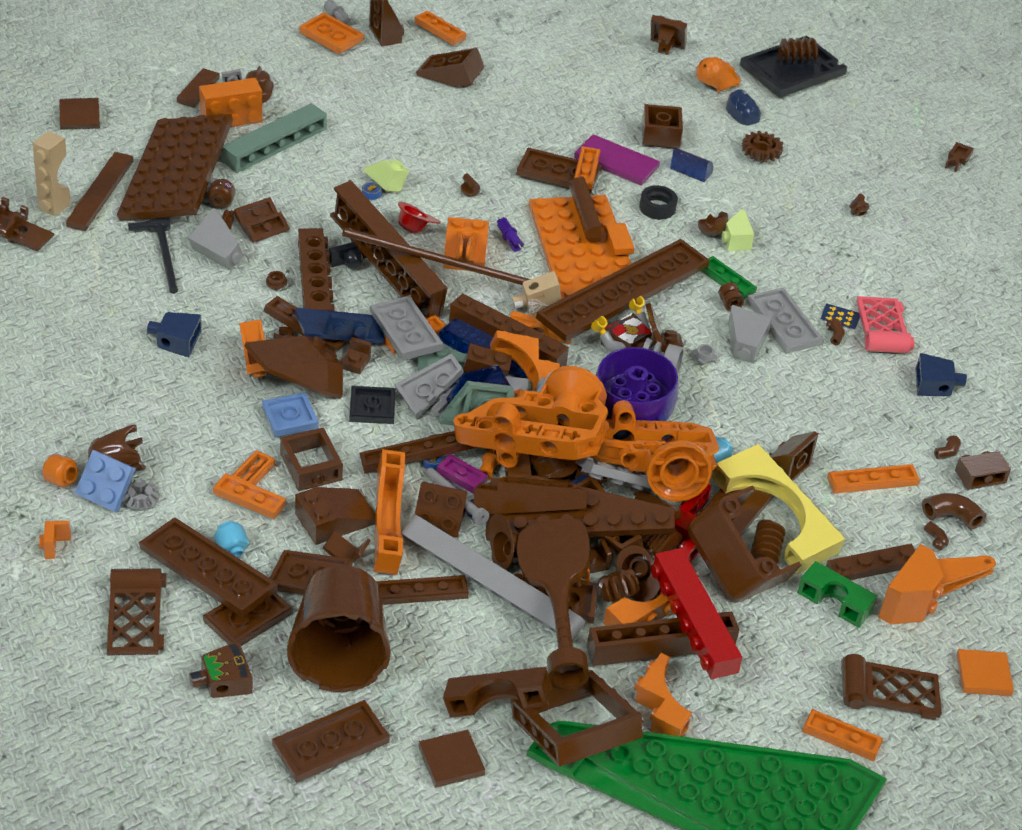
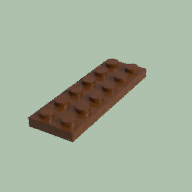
M175 517L139 542L140 550L241 617H244L278 591L276 582Z

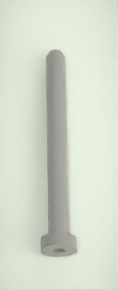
M428 468L426 470L427 476L436 484L455 488L435 469ZM466 498L464 508L472 515V520L477 525L485 524L489 519V512L484 508H478Z

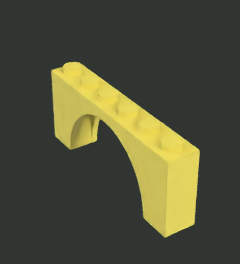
M759 444L717 463L712 479L724 493L745 489L753 485L755 490L770 493L779 498L794 512L799 522L800 534L796 539L788 543L783 559L789 566L796 562L801 563V567L795 572L796 574L809 569L815 561L821 563L840 553L845 541L841 532L829 522L827 517L818 510L811 499L807 498L798 488L797 484L786 475L784 470L776 464L768 452Z

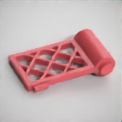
M857 296L856 302L865 335L866 351L908 354L910 350H913L914 337H911V334L906 331L901 313L904 311L902 302H898L896 298ZM885 305L893 306V308L890 309V308L886 307ZM879 309V310H881V311L884 312V313L881 314V313L877 312L876 310ZM870 314L871 316L875 317V319H871L870 317H868V315ZM888 316H891L896 320L893 321L890 318H888ZM882 321V322L886 323L887 325L884 326V325L880 324L879 322ZM873 326L878 330H870L869 328Z

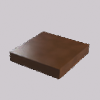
M468 729L419 741L418 747L435 788L485 775L484 765Z

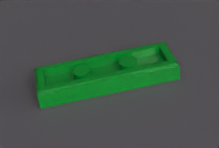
M714 256L708 258L710 260L709 266L701 270L721 286L726 283H735L743 299H746L748 295L756 293L757 287Z

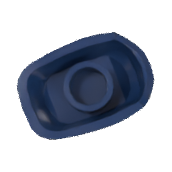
M737 89L730 93L726 105L727 112L742 125L748 126L759 123L761 112L755 100L742 89Z

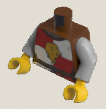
M639 296L636 300L638 305L634 298L629 303V308L632 311H636V314L630 313L608 326L607 320L603 316H600L592 323V330L600 333L601 345L608 352L612 353L623 348H642L646 339H651L652 332L646 314L641 309L645 304L642 296Z

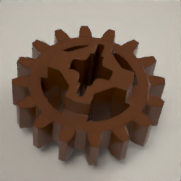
M760 131L757 133L751 132L750 135L746 134L745 138H743L742 151H745L746 156L750 155V159L757 158L758 162L761 160L767 162L769 159L774 161L775 158L779 159L780 155H782L783 142L780 141L779 137L775 138V134L769 135L767 131L764 133Z

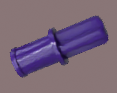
M502 217L498 219L497 226L502 232V238L509 243L512 251H520V246L523 247L524 244L518 237L517 230L511 226L507 218Z

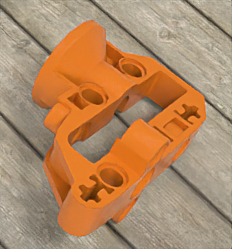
M562 366L551 372L541 392L525 390L518 397L491 399L469 413L457 415L453 420L455 437L458 443L495 449L498 462L507 468L514 467L522 453L569 460L595 456L598 454L609 430V423L606 421L608 409L605 407L606 390L598 377L588 370L577 366Z
M622 400L613 406L612 418L606 419L609 423V430L597 455L590 457L604 463L623 465L628 468V471L645 472L648 484L653 492L664 500L674 502L690 500L707 487L712 470L717 467L714 454L719 451L718 442L711 428L689 422L636 420L630 402ZM628 412V415L620 416L622 413ZM620 430H628L631 432L630 435L623 440H617L613 438L615 433ZM667 434H670V435H671V436L668 437V438H663V436H665V435H667Z

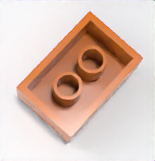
M256 78L199 86L200 115L231 114L233 118L231 127L262 122V89Z

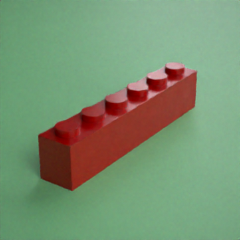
M679 548L656 553L654 563L651 565L652 575L658 580L663 596L667 597L670 602L672 613L677 615L681 630L687 634L692 650L699 656L702 669L707 671L711 680L739 673L742 655L684 550Z

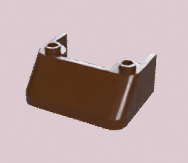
M753 485L722 498L695 517L687 528L688 535L723 594L729 601L734 603L744 601L788 581L801 567V563L796 562L780 570L777 563L769 557H761L755 560L734 526L732 520L741 514V506L755 490Z

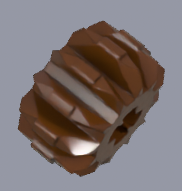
M633 569L616 571L604 575L598 580L600 594L606 602H614L624 597L628 598L640 590L639 580Z

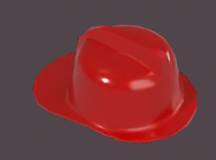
M398 202V206L401 209L398 223L410 233L422 231L428 222L441 223L437 218L422 212L411 204Z

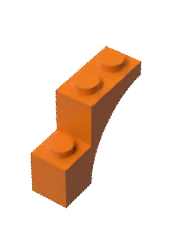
M261 319L239 323L247 374L253 375V378L267 376L266 371L244 347L246 342L265 340Z
M497 330L490 343L491 350L512 355V360L524 370L530 381L531 388L535 392L537 391V384L542 377L546 378L550 372L560 368V363L539 359L538 338Z
M660 653L656 661L651 660L646 675L644 677L640 676L634 687V690L637 691L635 702L653 710L649 719L652 721L650 732L684 736L689 729L692 712L681 706L669 692L665 682V675L670 657Z

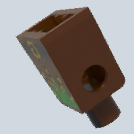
M239 641L203 654L201 656V670L189 673L192 688L206 685L212 698L253 693V677Z

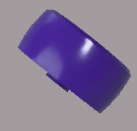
M623 348L608 354L599 364L596 376L603 383L607 394L605 407L608 409V415L606 419L612 418L613 406L622 400L631 403L636 420L666 421L672 415L678 398L679 381L676 368L665 356L646 348ZM624 412L620 416H626L628 412Z

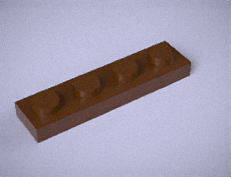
M276 296L265 305L263 312L303 335L295 315L297 307L279 296ZM323 339L326 342L325 346L335 353L345 346L347 342L346 340Z
M910 543L827 560L826 567L849 580L895 572L902 569L915 552V548Z

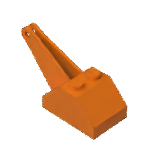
M448 217L444 255L485 266L489 221ZM443 264V268L445 269L464 270L461 268Z
M920 544L889 584L878 618L889 624L923 622L928 614L933 615L939 604L936 599L980 578L991 575L996 561L987 555L937 559L933 550Z

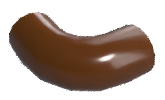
M942 493L922 501V510L930 520L946 515L954 516L961 520L968 529L972 530L979 527L986 519V513L975 502L959 494Z

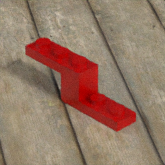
M710 484L699 495L690 500L682 501L679 506L681 518L675 520V529L684 536V539L679 543L681 544L680 548L684 550L690 563L699 552L688 535L687 528L708 502L712 486Z

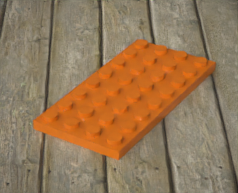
M606 195L591 196L601 224V242L595 243L589 242L585 237L573 197L529 199V208L549 271H555L560 284L561 299L631 264L628 254L614 255L608 240L605 225L614 224L616 221Z

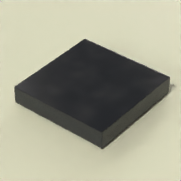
M351 386L349 422L394 424L396 388Z

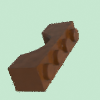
M546 666L448 678L443 700L450 718L475 715L481 707L498 699H514L521 703L523 709L549 706L553 686Z

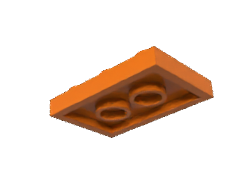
M325 12L299 26L301 34L338 54L364 40L362 32Z

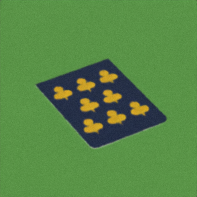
M826 303L820 319L828 321L832 320V318H837L842 326L855 329L860 315L859 312Z

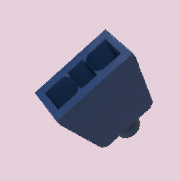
M167 312L161 323L149 321L147 326L148 334L157 335V346L160 349L185 357H190L202 332L200 314Z
M924 353L919 354L915 368L917 396L952 395L954 385L965 387L967 374L955 373V366L952 360Z

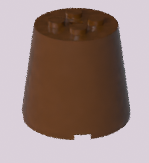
M335 565L324 568L314 574L306 586L288 639V662L301 680L304 682L308 680L317 684L321 690L350 692L369 686L378 680V675L384 669H387L391 655L379 586L370 574L354 566Z

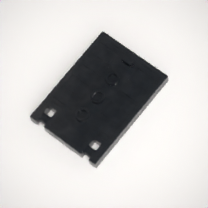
M807 35L800 37L801 41L803 38H807L808 40L810 39V37ZM818 43V57L816 61H814L813 56H811L810 61H807L806 56H804L803 61H800L799 56H797L796 61H793L792 56L789 57V61H786L785 56L780 61L778 57L779 45L742 57L740 60V66L779 98L845 75L847 71L845 64L838 65L839 60Z

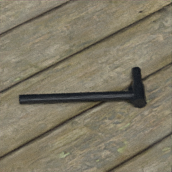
M160 218L150 219L145 222L128 223L129 231L149 230L157 232L169 291L172 294L177 293L178 287L165 231L170 229V219Z

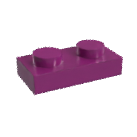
M452 454L437 466V472L441 476L473 494L474 488L479 483L485 484L487 482V474Z

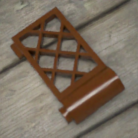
M161 568L111 569L107 656L159 655V650H164V634H159L161 591L162 588L167 586V575L162 573ZM116 597H127L130 602L121 607L115 602ZM144 597H155V602L148 607L140 601ZM134 605L142 610L135 618L127 612ZM123 615L130 622L120 628L114 621ZM148 615L154 622L146 628L139 621ZM135 625L142 632L135 638H132L126 632ZM120 636L128 641L123 647H113V642ZM145 636H148L153 640V646L142 647L138 642Z
M849 654L842 658L843 702L847 707L860 709L865 705L920 714L921 718L931 720L940 718L942 710L938 674L866 662L865 658L859 654ZM872 671L879 672L885 678L879 681L872 675ZM895 677H904L909 683L902 685ZM919 681L931 682L932 688L927 690ZM890 682L898 690L892 693L884 684ZM914 686L921 695L916 698L908 690L910 687ZM878 689L886 698H875L873 692ZM902 693L911 702L903 703L897 696ZM927 698L934 705V708L926 707L921 700Z

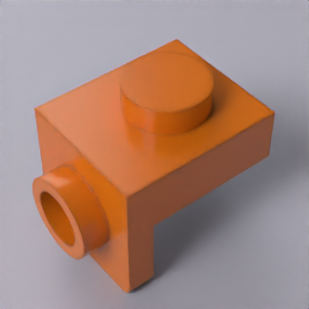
M45 521L44 535L39 536V547L44 549L45 559H55L56 541L71 540L70 521Z

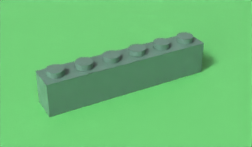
M310 103L223 145L222 163L236 173L326 130L327 113Z

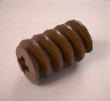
M782 38L778 48L779 60L782 61V57L785 56L786 61H789V57L792 56L793 61H796L797 56H799L800 61H803L804 56H806L807 61H810L811 56H813L814 61H816L818 57L816 40L814 38L809 40L803 38L801 41L800 38H796L794 41L793 38H789L787 41L786 38Z
M767 519L758 522L750 551L755 560L761 557H769L777 564L779 563L782 544L786 534V530L782 525Z

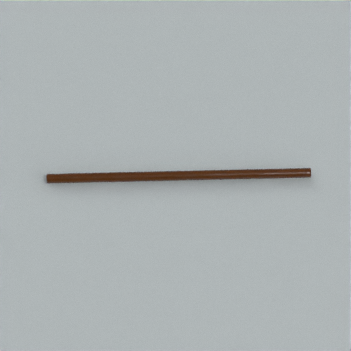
M344 228L342 236L511 283L522 285L525 281L530 280L525 277L352 229Z

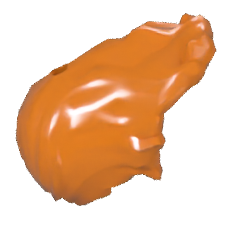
M718 57L705 58L696 67V77L698 80L708 86H713L717 89L718 93L728 90L731 86L738 87L741 81L737 73H735V68Z

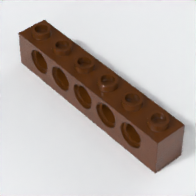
M323 228L298 229L303 308L335 311L334 304H330L333 303V290H329L332 289V276H328L331 275V265L326 263L329 262V250H325L328 249V236H324Z

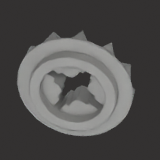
M144 479L141 482L134 480L129 485L122 502L134 510L151 508L159 500V488L155 487L153 482L146 483ZM136 492H138V493L144 492L145 494H144V495H143V494L136 495Z

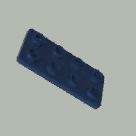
M296 308L295 310L296 318L305 336L350 341L352 337L368 341L371 344H383L385 341L383 332L372 315Z

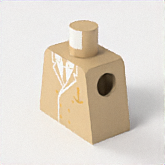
M555 271L525 281L522 284L523 294L512 296L515 309L526 307L528 315L536 316L538 311L561 300L560 284Z

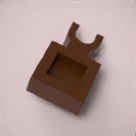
M956 142L948 153L945 168L948 169L949 166L954 165V172H957L960 164L966 165L973 154L974 148Z

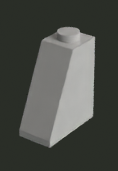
M215 208L212 209L188 237L193 250L229 270H232L244 256L237 240Z
M732 305L728 327L733 357L754 363L769 334L771 317Z

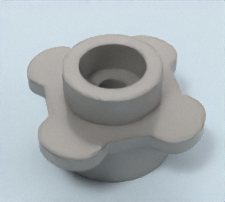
M708 344L699 345L692 352V355L697 357L700 364L717 360L714 348Z

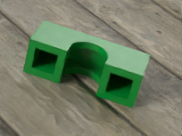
M817 561L803 574L797 591L798 594L816 604L826 597L839 600L842 605L838 617L858 628L873 612L878 596Z

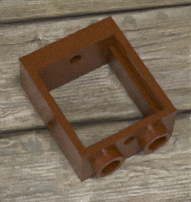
M324 427L280 438V455L298 491L342 481L343 463ZM322 447L328 461L301 468L294 453Z

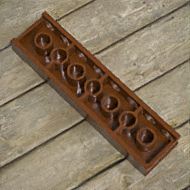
M351 179L334 187L337 198L335 211L330 213V217L342 230L351 227L355 231L409 245ZM350 238L401 297L411 294L414 303L420 311L422 308H429L428 315L423 314L425 318L434 315L437 317L442 316L448 288L420 257L363 242V245L361 241Z

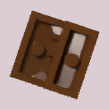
M99 98L59 99L60 130L100 129Z
M271 197L236 208L233 211L239 225L253 243L290 230L282 212L277 211Z

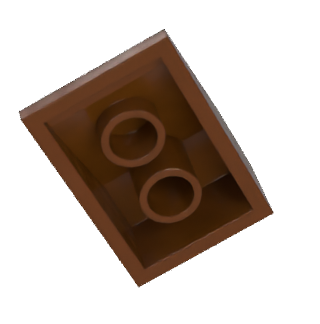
M370 0L369 28L381 47L402 43L404 27L400 24L388 0Z
M476 47L430 55L416 71V75L454 87H468L473 84V81L480 75L485 66Z
M315 487L295 494V515L315 545L326 542L334 531L343 536L375 525L376 514L359 489Z

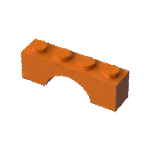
M660 587L658 591L659 596L654 600L637 602L624 597L606 608L603 624L608 626L660 620L673 613L670 608V602L667 597L663 596Z

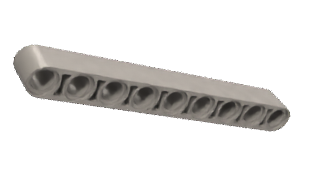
M415 514L412 516L401 532L405 539L556 633L553 607L547 595ZM569 610L573 642L586 621Z

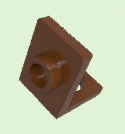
M334 531L322 549L331 556L351 559L353 564L362 556L371 540L367 539L356 548Z

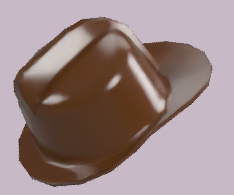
M258 66L257 70L248 72L245 79H257L262 89V103L270 99L274 84L269 73L263 71L261 66Z
M530 455L532 476L564 478L570 476L579 468V465L575 463L576 460Z
M495 514L491 517L488 527L492 561L507 570L510 565L519 564L517 554L519 535L511 530L506 517L502 514Z
M632 545L620 551L616 567L617 571L623 569L634 570L639 580L640 590L630 597L636 601L644 602L651 600L657 595L660 584L651 572V565L654 563V560L650 553L641 546Z

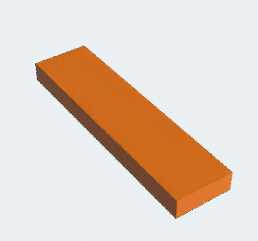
M913 464L828 472L827 475L834 494L917 486L920 482Z

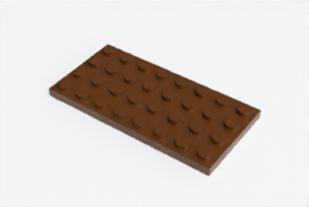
M220 113L209 116H182L179 118H162L157 120L117 212L119 220L197 215L232 125V115Z

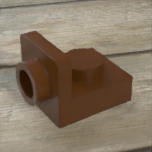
M352 337L349 350L341 361L343 369L361 375L371 359V343Z
M599 538L598 546L591 548V560L588 568L590 574L609 570L613 550L610 545H607L604 538Z

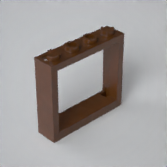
M593 670L589 671L587 682L578 688L559 689L553 686L549 706L523 709L520 702L511 699L513 720L559 767L643 738L642 723L644 719L641 713L636 711L627 700H624L615 689H612ZM592 695L616 719L562 737L539 713Z

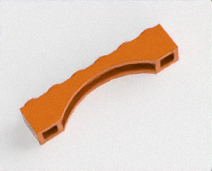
M382 449L377 468L373 572L397 575L402 560L403 537L401 535L400 513L405 471V452Z

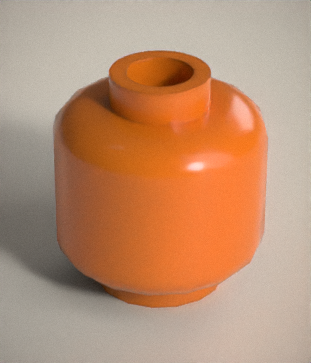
M53 454L45 461L42 473L45 481L59 487H67L77 479L78 468L75 460L60 454Z

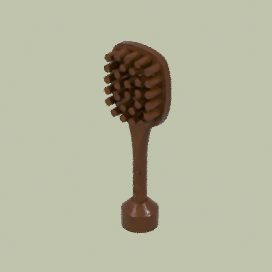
M573 518L552 519L523 529L517 541V554L519 565L526 581L532 587H537V590L540 592H547L553 607L558 649L550 653L547 658V671L551 683L559 689H574L587 682L589 668L585 652L573 647L568 605L569 594L573 584L577 588L581 587V579L588 577L587 571L591 560V548L587 530L581 521Z

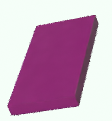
M594 134L581 146L601 150L598 165H602V170L641 186L660 165V161ZM581 147L575 152V159L579 160Z

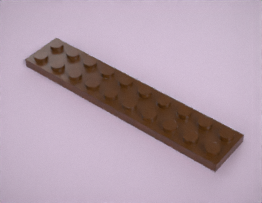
M679 239L537 312L536 319L566 342L591 329L592 323L600 316L608 320L629 309V303L633 298L636 304H638L636 300L639 296H642L644 300L707 268L710 260L684 240Z

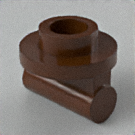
M468 173L464 174L461 192L469 197L479 194L480 185Z
M861 193L850 204L851 214H856L858 217L865 215L870 208L869 203H865V196Z

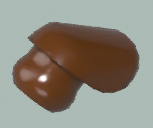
M929 521L924 527V531L935 538L932 545L939 551L943 550L944 546L949 544L948 537L944 530Z

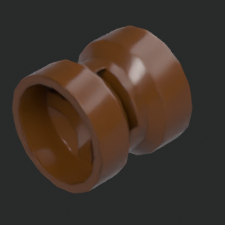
M726 283L720 287L718 294L727 311L731 310L732 305L743 306L744 299L735 283Z

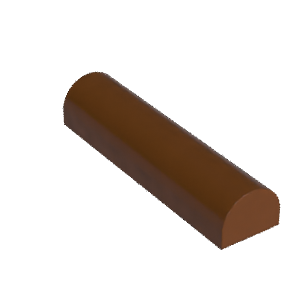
M584 176L574 178L570 182L569 188L585 237L589 242H601V224Z

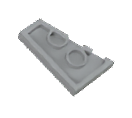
M451 353L394 385L415 418L418 419L464 372Z

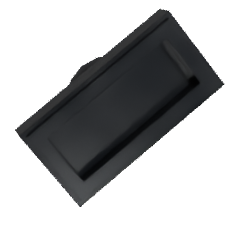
M354 242L329 248L328 263H330L331 268L344 264L349 269H357L361 267L363 260L366 259Z

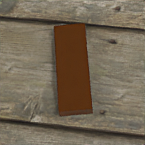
M202 68L177 96V103L194 108L200 102L199 86L215 84L220 79V73Z

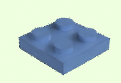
M305 392L262 401V409L274 437L318 429L319 422Z
M92 450L75 494L114 512H118L136 468L99 451Z

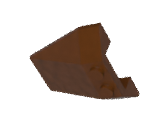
M304 335L245 343L244 347L267 373L325 396L339 399L343 396V364L337 359V354L325 346L326 342L320 337L314 336L312 338Z

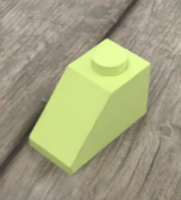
M396 159L392 161L383 160L364 167L363 170L386 191L401 192L409 170L403 166V163Z
M743 209L726 223V230L722 231V242L726 244L728 251L751 250L754 232L745 209Z

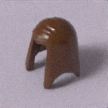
M136 424L94 439L88 448V460L92 450H96L135 467V471L145 470L146 466L142 463L140 454L137 450H134L137 446L143 444L142 437L126 441L129 433L137 432Z

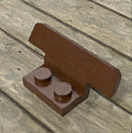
M651 303L646 304L655 344L657 341L662 342L661 352H665L669 344L684 347L680 333L674 330L661 332Z

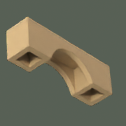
M48 131L32 143L38 207L40 210L56 216L71 204L69 188L59 184L57 181L60 164L67 155L66 142L64 137Z

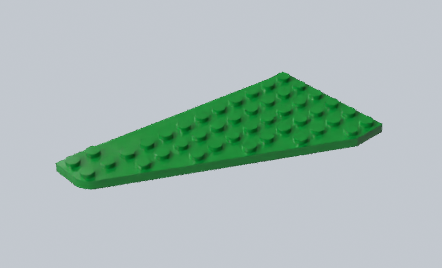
M556 721L550 724L562 737L597 726L571 721ZM642 731L643 738L560 767L535 742L527 750L528 757L547 768L682 830H857L887 781V778L847 758Z

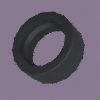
M649 186L641 193L639 208L649 218L657 220L668 219L676 212L678 197L672 189L666 186ZM659 200L667 204L659 205L650 201Z

